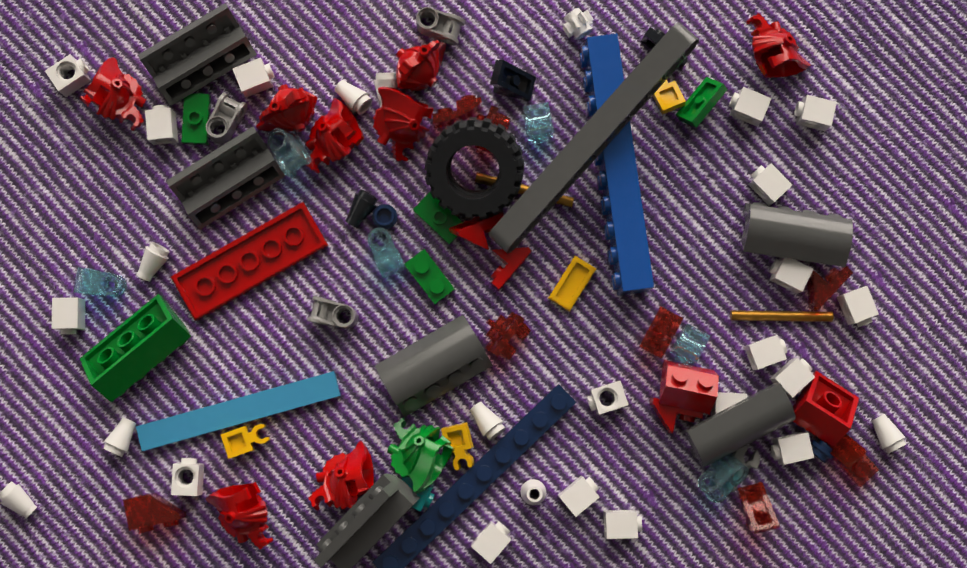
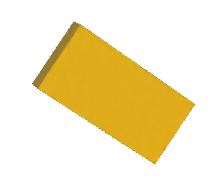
M574 256L548 299L570 312L596 268L579 257Z

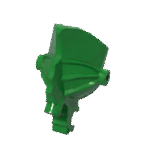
M401 418L393 425L394 431L401 443L399 446L391 444L387 452L391 454V466L395 469V473L402 476V478L410 477L413 482V491L418 494L428 489L437 480L450 459L454 448L451 446L452 443L443 435L438 439L440 427L434 428L433 425L428 427L422 425L420 428H417L413 423L410 428L404 429L407 423L404 418ZM443 447L442 455L438 454L439 450Z

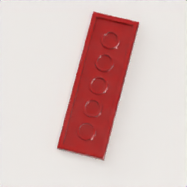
M301 202L171 276V279L194 320L198 321L329 245L305 203Z

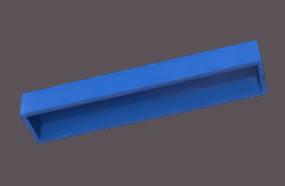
M617 33L587 37L585 45L581 46L582 53L579 54L581 68L586 70L585 77H583L584 92H589V102H586L588 117H592L624 81ZM629 121L594 160L595 166L600 168L599 175L597 176L598 190H603V200L600 201L601 213L607 217L606 225H604V235L606 240H610L611 246L610 250H607L609 265L614 267V273L611 275L612 289L617 290L618 296L648 292L654 288L633 137Z

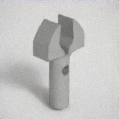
M749 445L735 451L732 457L736 458L737 466L726 485V489L730 492L736 491L747 469H757L760 464L758 450H754L751 459L745 461L744 453Z

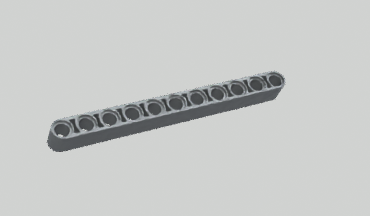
M680 22L676 23L490 231L489 237L507 254L512 252L695 49L699 38Z

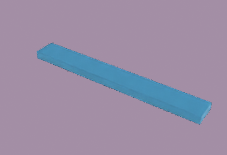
M335 371L139 425L136 426L141 450L146 451L339 397L341 393Z

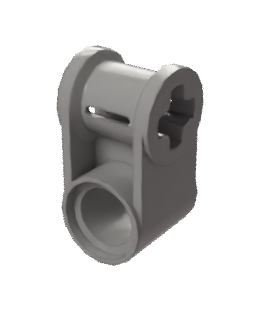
M424 7L418 11L416 27L422 35L441 42L444 41L449 45H458L459 40L457 38L461 26H464L466 22L463 18L431 7ZM425 17H430L434 20V23L430 26H425L421 23V20Z
M226 93L220 95L206 123V131L214 142L225 144L230 141L246 113L247 103H239L229 98V95ZM217 126H225L222 134H214V129Z
M313 296L314 304L311 316L307 318V321L343 329L353 328L357 324L358 313L354 308L330 299ZM345 310H349L351 312L350 321L345 324L341 323L339 319L340 314Z

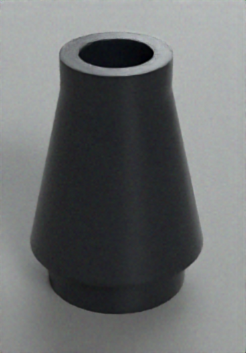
M360 189L359 193L354 195L345 221L353 227L359 228L360 224L377 207L375 204L378 199Z

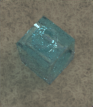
M549 102L523 106V117L528 141L534 140V143L549 141V137H553L554 133Z
M686 324L683 326L670 352L676 355L674 359L687 366L689 362L695 364L703 352L710 335Z

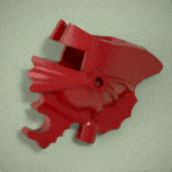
M759 13L746 21L748 25L752 24L756 28L751 32V35L754 36L752 38V50L756 64L765 78L793 76L811 66L798 53L799 47L796 44V40L791 36L790 32L781 28L778 21L769 25Z
M433 40L427 45L411 47L406 50L401 48L396 54L399 58L396 69L398 89L422 91L428 87L432 88L438 81L436 77L445 54L446 43L444 41L439 43L438 40Z
M116 58L107 59L99 67L92 83L83 91L86 95L81 96L80 100L87 106L91 102L97 105L99 110L96 114L102 115L103 118L107 119L109 117L111 120L118 118L120 123H123L125 119L131 120L133 123L131 130L134 131L137 127H141L144 122L142 115L139 113L140 111L137 110L134 104L142 108L147 99L142 97L141 86L137 83V80L131 77L130 74H123L120 71Z
M287 84L279 86V91L271 100L269 107L261 112L259 116L260 122L256 124V128L271 132H301L305 130V127L311 122L312 116L315 113L314 108L318 98L304 91L303 87L295 89L288 88Z
M380 87L378 88V93L381 96L382 106L376 109L375 116L373 117V128H375L376 134L379 135L377 141L386 146L391 138L393 158L397 161L403 160L407 162L408 158L402 155V152L405 148L413 149L414 142L419 143L421 138L426 137V132H429L430 129L420 123L424 116L431 119L434 108H428V104L414 101L410 96L398 89Z
M333 99L328 114L321 116L311 128L310 139L305 144L313 152L310 154L306 166L319 174L318 166L321 162L329 165L330 160L335 162L344 158L351 152L354 145L358 146L365 138L354 115L339 99Z
M360 441L348 455L342 452L326 461L325 466L322 468L323 472L316 473L317 482H324V484L319 489H316L315 492H312L308 499L316 511L320 509L319 503L322 500H325L324 502L329 507L334 503L335 508H351L357 502V498L365 494L374 485L373 463L366 445Z
M256 482L224 487L206 498V501L219 511L218 518L221 526L224 527L227 534L237 537L238 543H244L250 538L255 546L262 549L273 541L272 537L266 538L263 535V531L269 528L265 524L268 512L265 501L258 495L261 490Z

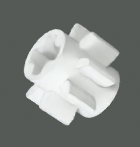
M576 8L564 17L566 23L563 24V30L568 38L574 35L579 40L593 30L591 24H593L594 19L588 10L582 12L579 8Z

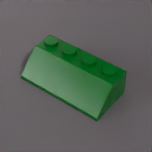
M158 293L79 359L91 386L110 402H113L117 397L122 396L134 383L144 378L157 364L162 363L175 349L184 345L191 335L182 320Z

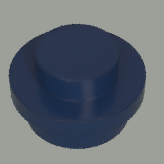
M388 204L377 206L372 214L374 224L383 230L392 228L398 218L396 210Z
M814 440L812 441L813 454L819 460L826 463L829 459L832 460L834 458L830 454L833 449L822 440L819 443Z

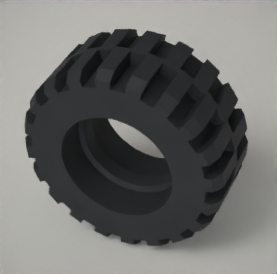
M471 117L465 121L461 119L454 122L453 125L447 126L442 130L428 151L424 170L427 173L425 177L426 184L431 187L430 194L433 199L438 198L440 201L439 206L443 209L448 207L452 210L451 214L457 217L459 214L466 215L465 219L473 220L474 216L485 219L488 218L489 214L493 213L496 215L502 212L503 207H508L513 202V198L520 190L524 171L521 147L515 142L516 138L512 133L506 132L505 127L501 124L491 123L492 120L490 119L477 120V117ZM465 146H481L489 150L496 157L499 165V174L496 181L489 188L470 190L461 186L453 177L451 172L452 159Z

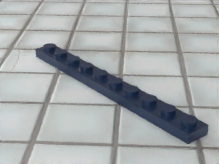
M558 384L372 563L377 568H405L555 424L576 401Z

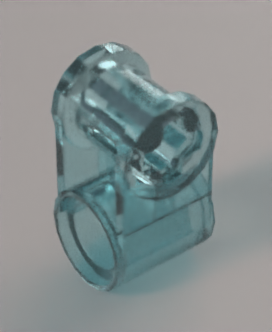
M275 128L269 133L268 146L271 148L280 169L285 175L294 178L300 168L312 162L310 154L303 146L297 134L281 128Z
M374 228L370 231L368 243L382 278L384 279L406 269L388 231L384 228ZM380 234L381 237H386L383 240V246H379L378 243H372L376 240L375 235Z
M77 267L74 293L119 297L126 291L127 282L120 275ZM109 282H114L115 286L110 288L108 286Z
M729 454L714 462L699 477L698 487L705 493L709 501L713 503L722 502L738 484L745 480L749 471L748 467L735 456Z

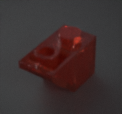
M155 492L123 500L129 531L138 529V534L153 531V525L163 523L164 528L179 525V519L186 517L185 511Z

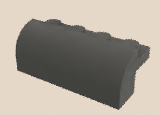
M224 3L138 54V57L153 77L159 91L170 106L256 56L257 53L230 9Z
M253 126L166 182L183 204L188 216L201 230L286 175Z
M761 202L745 203L743 210L745 226L741 238L743 252L846 267L853 238L852 219H846L833 213L822 215L812 210L795 211L786 206H779L778 208L769 207Z
M461 315L375 365V368L394 403L398 406L403 416L406 417L493 365L465 316Z
M774 383L684 430V433L692 446L689 448L691 454L699 460L704 468L794 421L796 416L781 383Z
M388 473L383 474L316 544L319 547L317 550L320 554L314 561L320 568L329 560L338 568H353L408 512L420 497L397 476Z

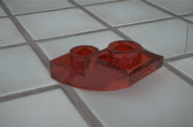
M475 95L462 96L461 100H456V111H452V108L437 110V113L432 114L434 129L453 125L454 122L461 119L465 120L482 108L481 97L476 98Z

